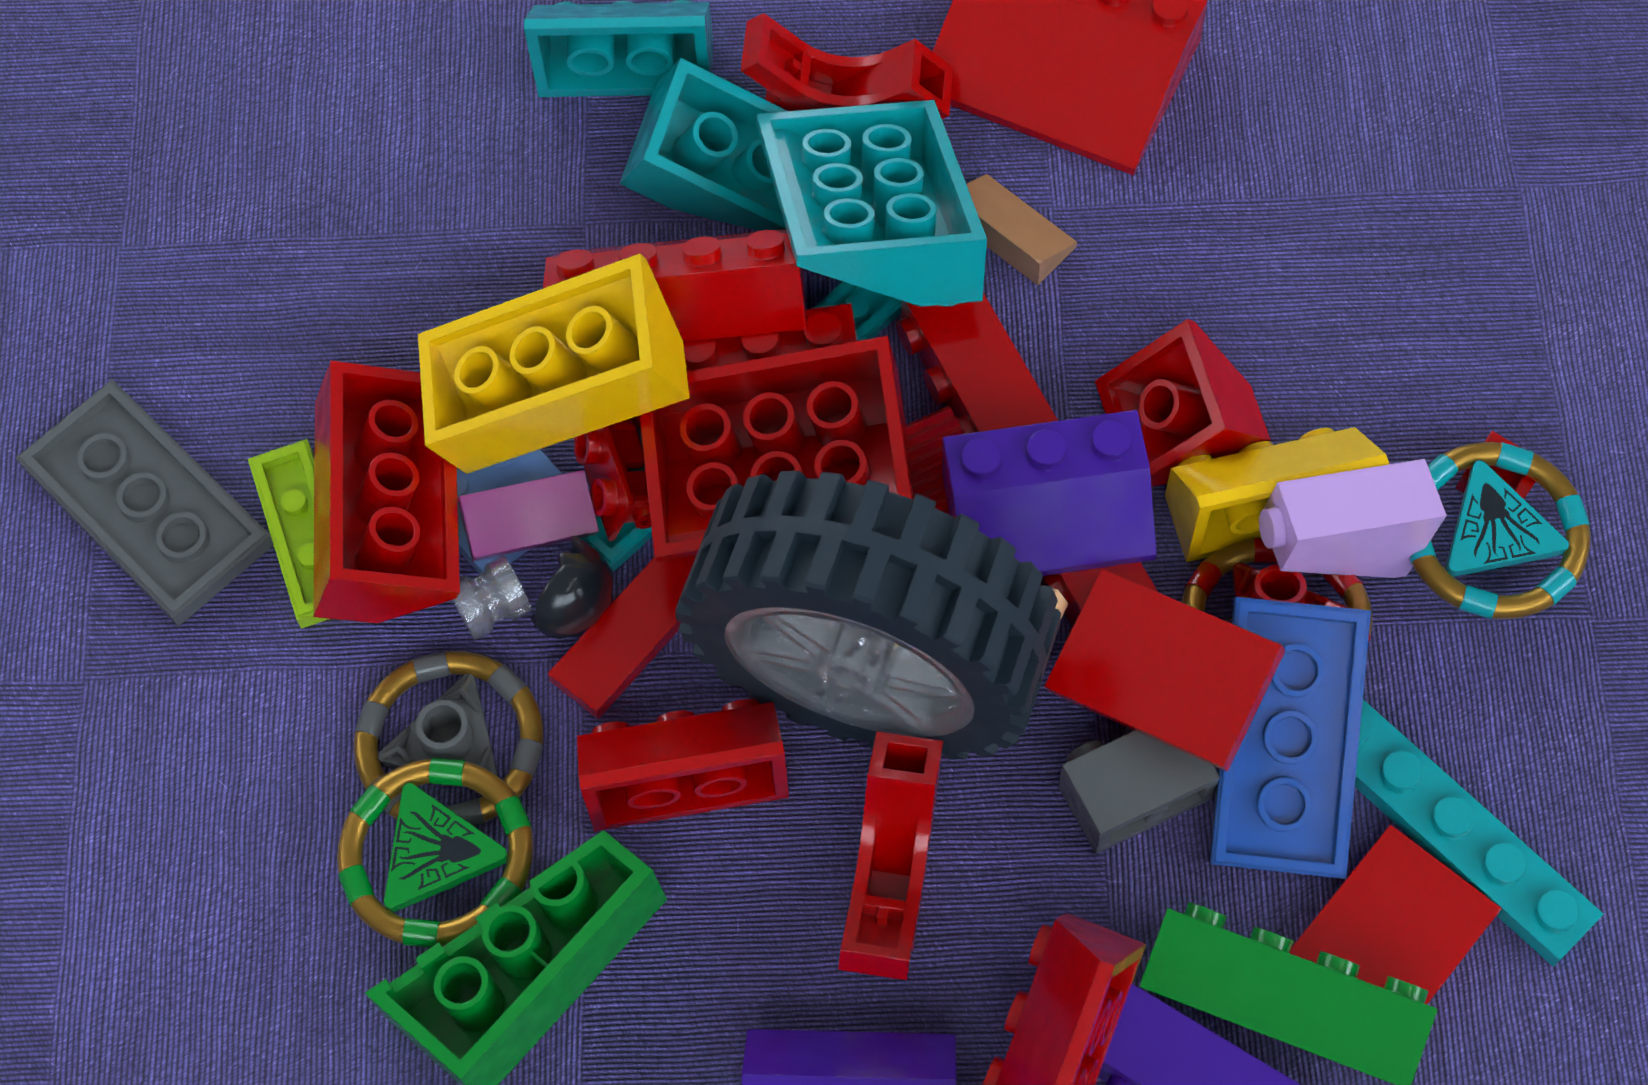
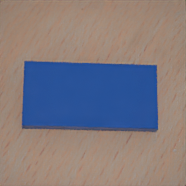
M1242 597L1234 598L1232 624L1281 644L1285 649V653L1228 772L1218 768L1220 778L1215 793L1209 856L1210 864L1346 879L1371 610Z

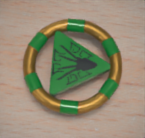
M432 758L411 762L388 772L373 784H370L349 810L338 844V878L350 907L353 908L364 923L377 933L406 946L431 948L440 943L443 947L478 922L475 917L495 903L502 907L522 893L533 860L532 825L520 798L502 779L487 769L466 760ZM429 783L465 786L483 795L495 807L508 838V853L503 846L417 786ZM401 794L384 905H382L375 897L369 878L362 865L363 845L369 827L372 826L391 800ZM507 863L503 876L500 877L480 905L460 917L441 922L405 919L395 914L399 910L442 891L450 890L467 880Z

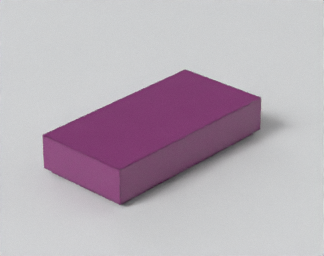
M584 470L462 495L458 498L472 562L570 541L572 536L579 538L593 536L599 532Z

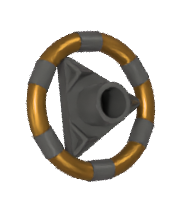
M444 650L413 658V660L398 667L376 686L367 701L364 702L354 730L355 764L364 788L367 789L370 784H373L385 775L381 764L383 767L396 769L411 762L432 758L466 760L498 776L475 678L488 682L515 711L519 724L520 739L509 772L503 781L520 797L535 776L544 748L542 716L529 686L507 665H503L490 657L467 651ZM451 674L464 675L440 698L421 709L417 718L378 753V741L389 709L404 692L418 683L450 676ZM401 794L393 798L384 810L395 819H398ZM484 796L446 806L473 826L485 824V822L498 816L495 807Z

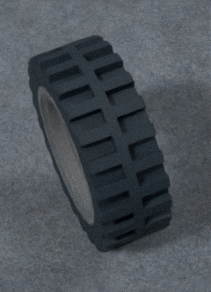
M782 471L777 481L771 480L765 474L747 478L744 487L738 483L734 484L725 491L723 498L718 500L676 606L675 617L677 621L681 622L679 631L684 641L695 643L693 653L703 664L715 665L718 668L717 676L729 686L739 685L750 692L749 699L757 700L760 704L774 702L776 708L787 713V719L803 726L806 723L813 724L828 730V736L846 741L847 737L867 742L871 749L874 746L876 731L943 741L942 754L949 760L966 759L969 751H973L981 757L997 753L999 746L1005 749L1010 748L1018 742L1019 736L1025 733L1060 626L1061 612L1059 609H1055L1058 599L1051 586L1040 585L1043 575L1032 562H1019L1014 557L1016 548L1001 536L991 539L978 531L980 524L961 513L957 517H953L934 508L936 501L918 494L915 495L913 500L889 492L888 484L868 480L865 486L846 482L843 474L822 472L819 479L806 478L801 471Z

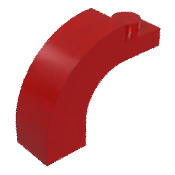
M765 13L746 21L740 71L767 89L765 100L787 111L935 100L941 119L949 117L953 66L917 39L910 40L880 54L864 57H847L826 53L808 45Z
M876 731L867 774L857 866L840 948L838 970L907 980L927 869L943 741Z

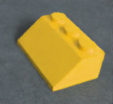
M1356 427L1335 432L1331 428H1319L1304 434L1299 440L1276 445L1269 441L1256 442L1244 447L1236 454L1214 459L1209 455H1198L1188 458L1177 467L1170 469L1165 498L1185 560L1190 562L1207 558L1216 551L1236 542L1261 537L1259 515L1264 509L1277 482L1389 465L1386 453Z

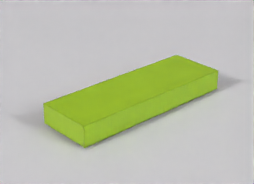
M308 439L248 458L295 617L301 629L329 620L328 618L313 617L314 453Z

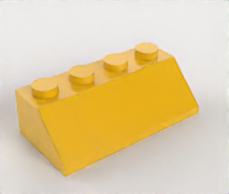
M640 253L418 334L425 446L466 474L690 398L683 340L648 261Z

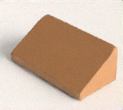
M988 174L967 183L987 237V247L1037 286L1077 247V242Z

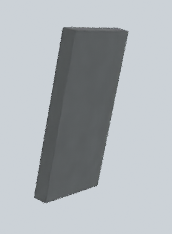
M113 379L16 457L20 466L178 627L274 546L271 535Z

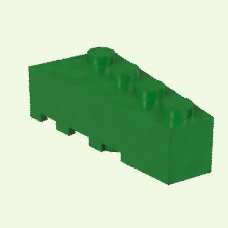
M601 831L529 881L530 888L502 907L495 903L475 917L478 922L445 946L442 947L440 943H437L415 958L418 964L390 983L387 979H384L365 992L366 996L392 1025L459 1085H499L667 901L654 871L606 831Z

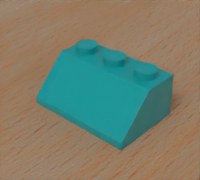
M676 0L670 3L618 1L612 4L559 2L554 5H534L524 19V33L538 97L652 95L656 83L680 57L711 73L713 71V31L710 2H691L688 0Z

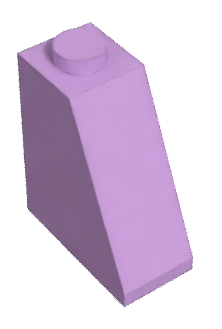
M1420 459L1277 482L1264 509L1260 512L1259 530L1264 545L1269 549L1273 548L1280 571L1398 578L1408 575L1413 567L1410 562V556L1426 548L1447 515L1426 460Z

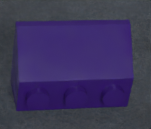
M1137 410L943 437L941 471L949 515L957 517L962 513L980 524L978 531L993 539L1001 536L1016 548L1014 557L1019 562H1032L1043 576L1156 560L1157 552L1150 466Z
M747 1029L742 1067V1085H956L957 1082L956 1034Z

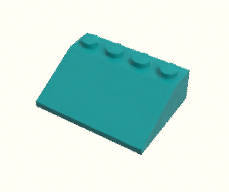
M935 100L756 114L757 129L797 267L920 307L934 305L947 307L958 303L983 301L987 237Z

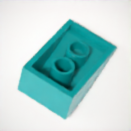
M680 57L654 87L619 184L673 210L757 231L786 229L757 129L756 114L787 112V110Z

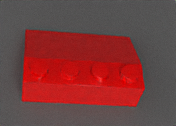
M953 0L933 52L953 66L950 106L1134 176L1200 43L1208 0Z
M786 229L761 230L710 237L702 236L690 239L635 243L584 250L576 249L560 252L546 258L543 288L639 253L642 254L648 261L683 342L807 329L803 268L796 265Z
M888 336L687 371L689 399L640 415L654 558L657 562L697 555L718 500L723 498L725 491L737 483L744 487L747 478L765 474L773 481H777L782 471H801L806 478L819 479L822 472L843 474L846 482L866 486L868 480L888 484L889 492L913 499L906 423L898 369Z
M1069 913L1056 918L1053 927L1043 924L1035 938L1028 964L1038 967L1029 993L1021 990L1018 991L1006 1018L1004 1030L1014 1034L1005 1060L997 1056L993 1059L983 1085H1096L1146 944Z

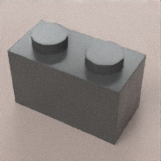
M1127 727L1124 731V736L1105 745L1100 740H1094L1073 750L1066 757L1067 763L1062 765L1058 787L1096 855L1211 800L1220 778L1214 766Z

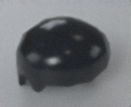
M572 536L570 540L572 542L571 552H562L559 555L558 560L561 567L547 582L536 602L535 615L531 617V621L536 628L551 638L563 639L588 629L599 621L612 600L614 573L603 555L577 536Z

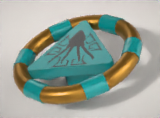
M1479 442L1459 446L1444 454H1440L1428 465L1437 491L1459 471L1471 468L1446 567L1444 568L1436 558L1431 540L1425 549L1415 552L1410 556V562L1416 572L1440 598L1457 607L1458 610L1488 619H1514L1530 616L1554 606L1576 586L1589 555L1590 522L1581 496L1558 468L1533 451L1503 442ZM1489 466L1528 476L1541 485L1555 501L1564 532L1566 533V539ZM1563 554L1558 567L1534 589L1520 594L1498 595L1464 585L1454 578L1456 576L1556 557Z

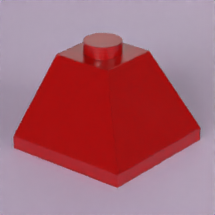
M1186 319L1095 380L1105 414L1131 410L1138 411L1150 466L1151 487L1167 484L1170 469L1177 467L1188 458L1198 455H1209L1214 459L1236 454L1250 444L1271 440L1251 385L1195 321Z

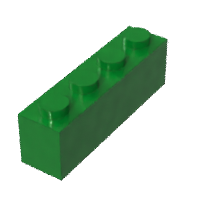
M1188 902L1184 914L1167 908L1139 987L1394 1085H1412L1438 1010L1435 1007L1424 1004L1428 994L1427 990L1387 976L1384 988L1357 979L1360 969L1358 964L1320 951L1316 963L1290 954L1293 940L1255 926L1250 938L1223 929L1228 916Z

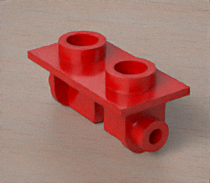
M627 419L574 437L575 457L579 464L584 465L591 487L590 496L596 516L601 517L608 541L615 540L624 523L634 522L635 526L639 529L650 528L651 520L646 472H628L627 470L628 468H642L645 464L644 453L634 422Z

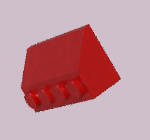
M330 360L315 400L313 617L378 624L457 599L460 593L457 467L425 446L420 372Z

